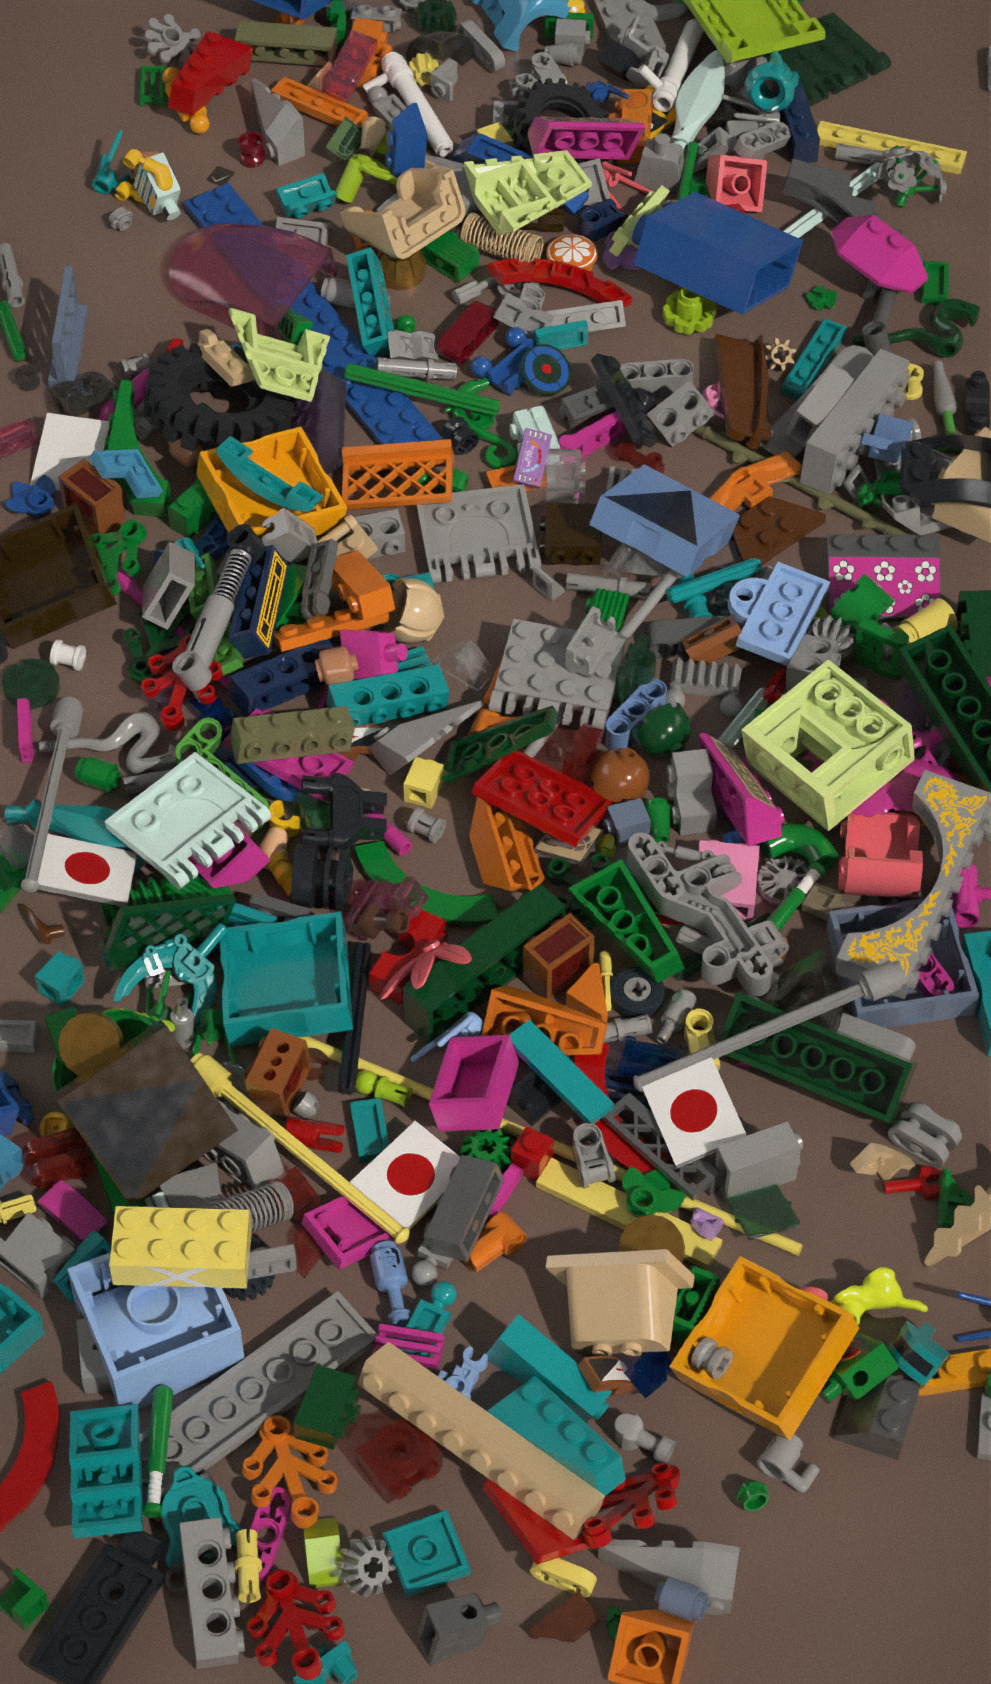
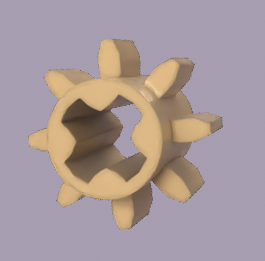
M775 337L773 338V345H764L765 349L768 350L767 355H765L766 360L771 361L769 364L770 369L775 368L776 364H779V368L784 371L786 363L794 364V360L791 359V353L796 352V349L788 347L790 340L785 339L780 344L779 339ZM777 348L785 351V354L781 356V360L774 358V354L778 352Z

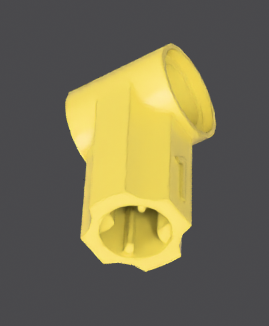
M704 1009L692 1010L686 1017L684 1039L688 1044L689 1054L716 1043L713 1031L714 1019ZM700 1026L705 1030H695L693 1027ZM716 1058L713 1061L719 1071L720 1061L719 1058Z

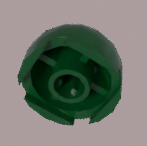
M676 702L677 707L674 708L671 703L662 705L642 718L644 724L639 729L635 725L631 735L646 754L651 757L664 758L670 756L672 758V753L685 750L684 746L689 741L692 727L690 719L680 703Z

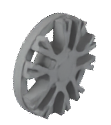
M784 856V858L775 860L771 858L759 870L757 888L760 895L767 902L779 906L792 888L797 887L806 876L808 868L805 866V862H800V859H797V861L793 860L791 856L789 858ZM784 865L785 868L780 869L777 866ZM789 866L794 867L792 871L788 870ZM800 870L804 874H796V872ZM763 876L771 878L772 880L762 881ZM811 887V888L809 889V891L805 894V898L807 897V895H808V893L810 892V890L812 889V887ZM776 893L784 895L783 900L776 899L773 896Z

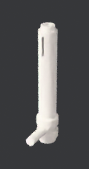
M697 19L686 22L664 77L659 79L645 64L638 69V73L655 88L652 96L653 105L661 112H668L676 105L678 92L704 31Z
M389 52L381 60L384 73L363 84L364 90L368 94L372 87L382 86L390 82L392 87L398 90L407 107L412 103L418 104L427 131V140L435 153L441 157L449 156L453 152V142L415 82L412 70L402 55L397 52Z

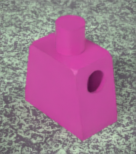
M362 629L340 630L341 646H345L349 654L355 653L359 670L354 671V680L396 673L398 671L397 661H404L407 658L405 644H396L394 633Z

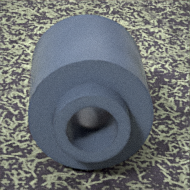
M669 1577L665 1583L660 1582L654 1601L659 1603L658 1609L660 1612L692 1622L694 1619L702 1621L708 1607L709 1594L702 1592L701 1587Z

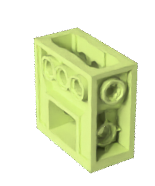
M829 659L741 729L747 764L828 831L915 760L912 725ZM805 749L823 762L812 773L794 759Z

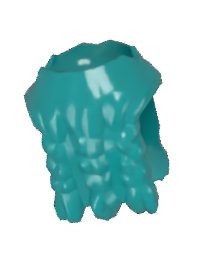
M778 51L771 53L769 62L760 64L754 69L751 68L747 73L748 76L744 83L746 86L745 93L749 95V100L762 112L777 113L787 108L793 100L795 88L798 85L800 76L797 71L790 70L787 63L781 59L782 55ZM764 81H776L780 87L779 94L775 96L767 88Z

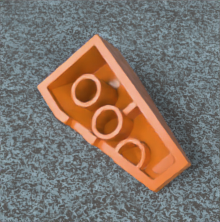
M508 985L491 990L481 1036L509 1035L528 1020H531L565 1055L601 1054L608 1023L534 993Z

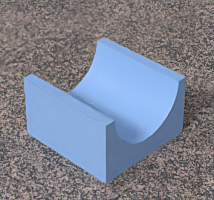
M111 1252L67 1269L75 1307L79 1316H84L94 1338L117 1406L138 1404L139 1408L152 1404L153 1390L157 1386H169L173 1390V1395L220 1377L244 1359L241 1329L222 1288L113 1285L109 1267Z

